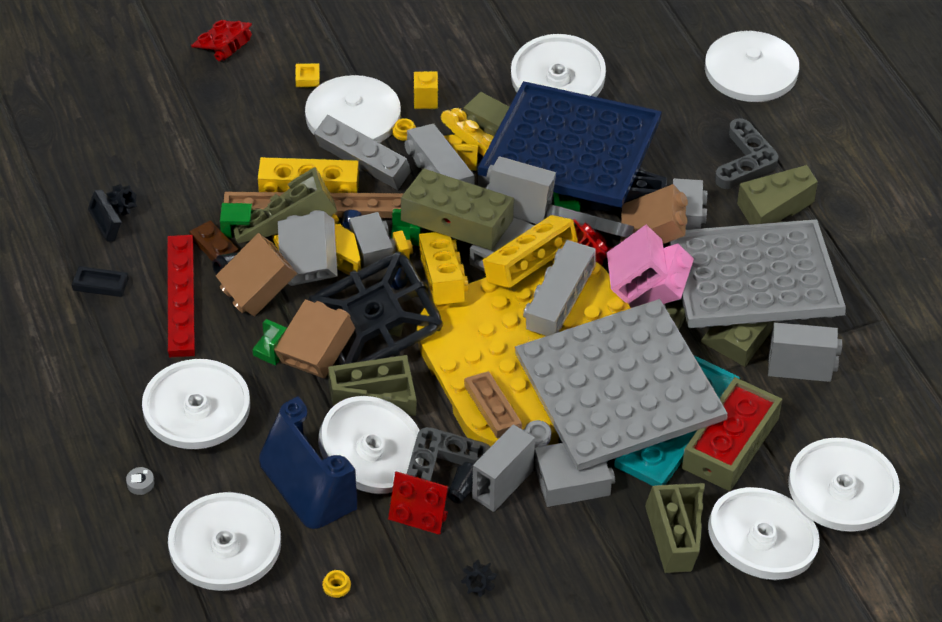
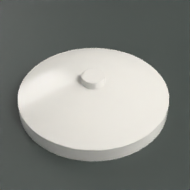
M739 31L719 38L710 46L706 54L705 72L710 83L721 93L737 100L764 102L779 98L793 88L798 78L799 60L794 50L786 42L773 35L757 31Z
M551 34L535 38L518 50L511 65V80L516 92H518L522 82L526 81L596 97L601 92L605 83L606 66L601 53L589 42L571 35Z
M349 75L328 80L314 89L307 99L305 116L307 126L313 135L328 114L380 143L393 134V126L401 118V106L396 93L385 83L371 77Z
M208 359L185 360L161 370L148 383L142 398L143 415L149 430L161 441L184 449L208 448L230 439L245 424L250 411L249 390L242 376L226 364Z
M356 396L340 401L329 410L319 430V448L323 459L333 455H341L350 461L356 469V489L369 493H391L395 472L407 474L419 428L413 419L398 406L376 397ZM417 458L416 462L422 466L424 458Z
M827 438L807 445L794 458L788 480L792 499L807 517L820 525L840 531H861L882 523L893 512L900 489L898 475L893 465L882 453L865 443L847 438Z
M752 487L730 491L716 502L709 518V536L719 554L737 569L755 577L772 580L795 577L809 568L819 548V534L814 521L807 517L792 499L768 489Z
M230 492L207 495L187 505L174 519L168 536L170 558L178 573L194 585L219 591L242 588L258 581L275 564L281 549L280 526L273 512L261 501L251 496Z

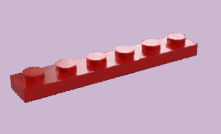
M193 235L168 236L169 358L195 356Z

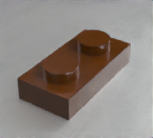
M211 220L189 231L190 235H193L195 244L211 261L216 259L218 255L238 252L236 246Z

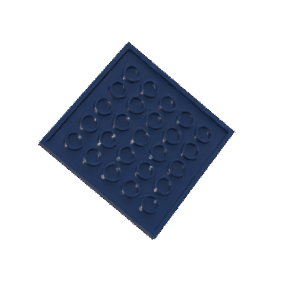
M523 81L478 166V175L487 177L489 166L494 165L500 156L556 172L553 190L555 193L622 208L661 121L662 111Z

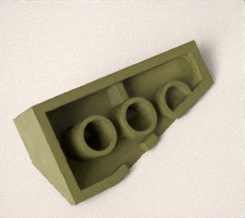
M314 167L292 180L288 184L290 188L281 196L277 194L270 198L271 202L265 209H256L252 212L250 225H236L233 229L238 244L251 241L258 233L264 237L278 234V221L286 220L289 216L309 215L312 211L320 210L332 217L337 212V209L317 168Z
M768 321L755 324L743 323L731 324L729 326H711L701 339V343L746 367L771 333L774 322H778Z

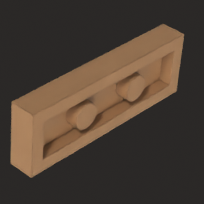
M489 371L464 378L466 390L496 438H500L513 424L522 429V422Z

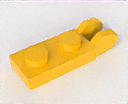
M453 108L451 111H444L441 114L443 124H446L454 134L467 144L479 145L478 152L484 156L494 136L484 132L476 122L468 120L466 112Z

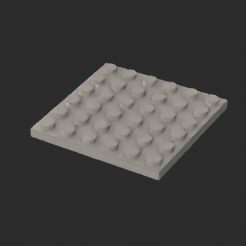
M817 219L686 230L685 236L669 242V246L679 244L694 258L681 297L688 328L729 326L731 324L743 323L755 324L768 321L780 322L793 319L806 320L809 318L845 315L846 306Z
M660 299L515 346V354L577 471L727 420V411Z

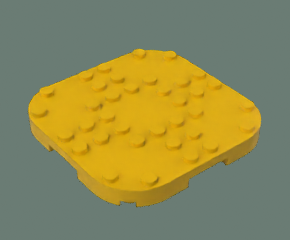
M554 259L510 288L488 283L487 278H483L468 284L469 290L464 292L465 302L435 305L440 313L443 326L440 331L418 342L419 350L431 374L436 375L452 404L453 414L467 438L484 442L490 447L499 439L494 435L464 386V378L489 371L522 422V429L525 430L526 425L532 421H543L551 428V440L548 445L559 443V435L515 354V346L546 337L526 329V318L523 317V313L527 303L533 301L535 289L539 284L542 285L545 272L549 266L552 267ZM597 262L559 332L630 309L629 304L625 303L611 290L609 273ZM424 308L421 312V315L429 316L426 309ZM417 325V331L426 326Z

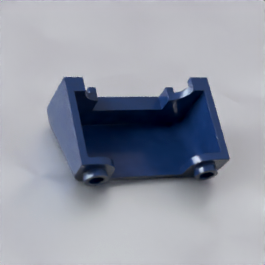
M299 396L284 403L280 408L260 452L259 461L262 470L301 522L308 528L318 529L357 509L356 469L347 458L341 455H333L321 460L303 433V421L307 418V408Z

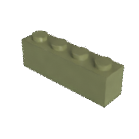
M480 92L463 108V111L466 112L468 120L476 122L484 132L495 136L509 106Z

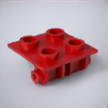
M220 20L208 32L198 36V40L191 47L214 49V57L218 61H225L232 53H235L237 49H240L241 46L251 39L252 33L248 28L252 26V23Z
M574 219L573 221L577 225L575 231L578 243L595 248L596 262L602 266L603 260L607 257V252L613 248H609L606 244V238L600 232H595L588 223L585 222L582 225Z
M396 471L388 520L440 535L442 522L446 521L448 511H445L448 486Z

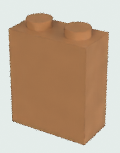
M674 184L623 204L621 223L634 226L633 233L647 225L662 239L663 244L685 236L687 197ZM620 237L621 242L626 239V237Z
M258 233L216 277L222 283L219 286L220 289L227 296L234 298L233 305L241 313L247 311L255 317L298 273L274 244Z
M305 299L274 348V351L283 364L325 379L328 374V367L333 366L354 332L355 326L346 311L342 309L334 310L328 308L322 302L316 301L314 303Z

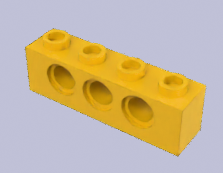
M261 157L258 173L259 192H286L290 188L288 184L292 180L316 167L330 193H358L359 162L354 160Z
M550 215L484 258L482 261L487 282L510 288L554 259L559 248L562 249L567 240L578 243L574 221Z
M437 232L419 234L420 257L434 304L465 302L464 292L469 290L468 279L464 273V266L461 264L459 251L457 252L456 240H451V237Z

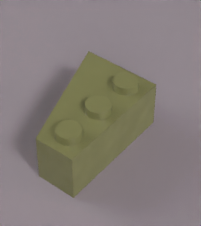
M805 165L743 182L739 186L737 204L750 225L778 223L788 215L793 216L814 203L818 181L809 167Z
M407 355L328 367L329 388L333 405L351 397L371 396L386 400L401 408L408 415L416 416L417 400Z
M705 483L656 485L651 488L645 508L665 573L690 572L693 569L700 552L702 498Z

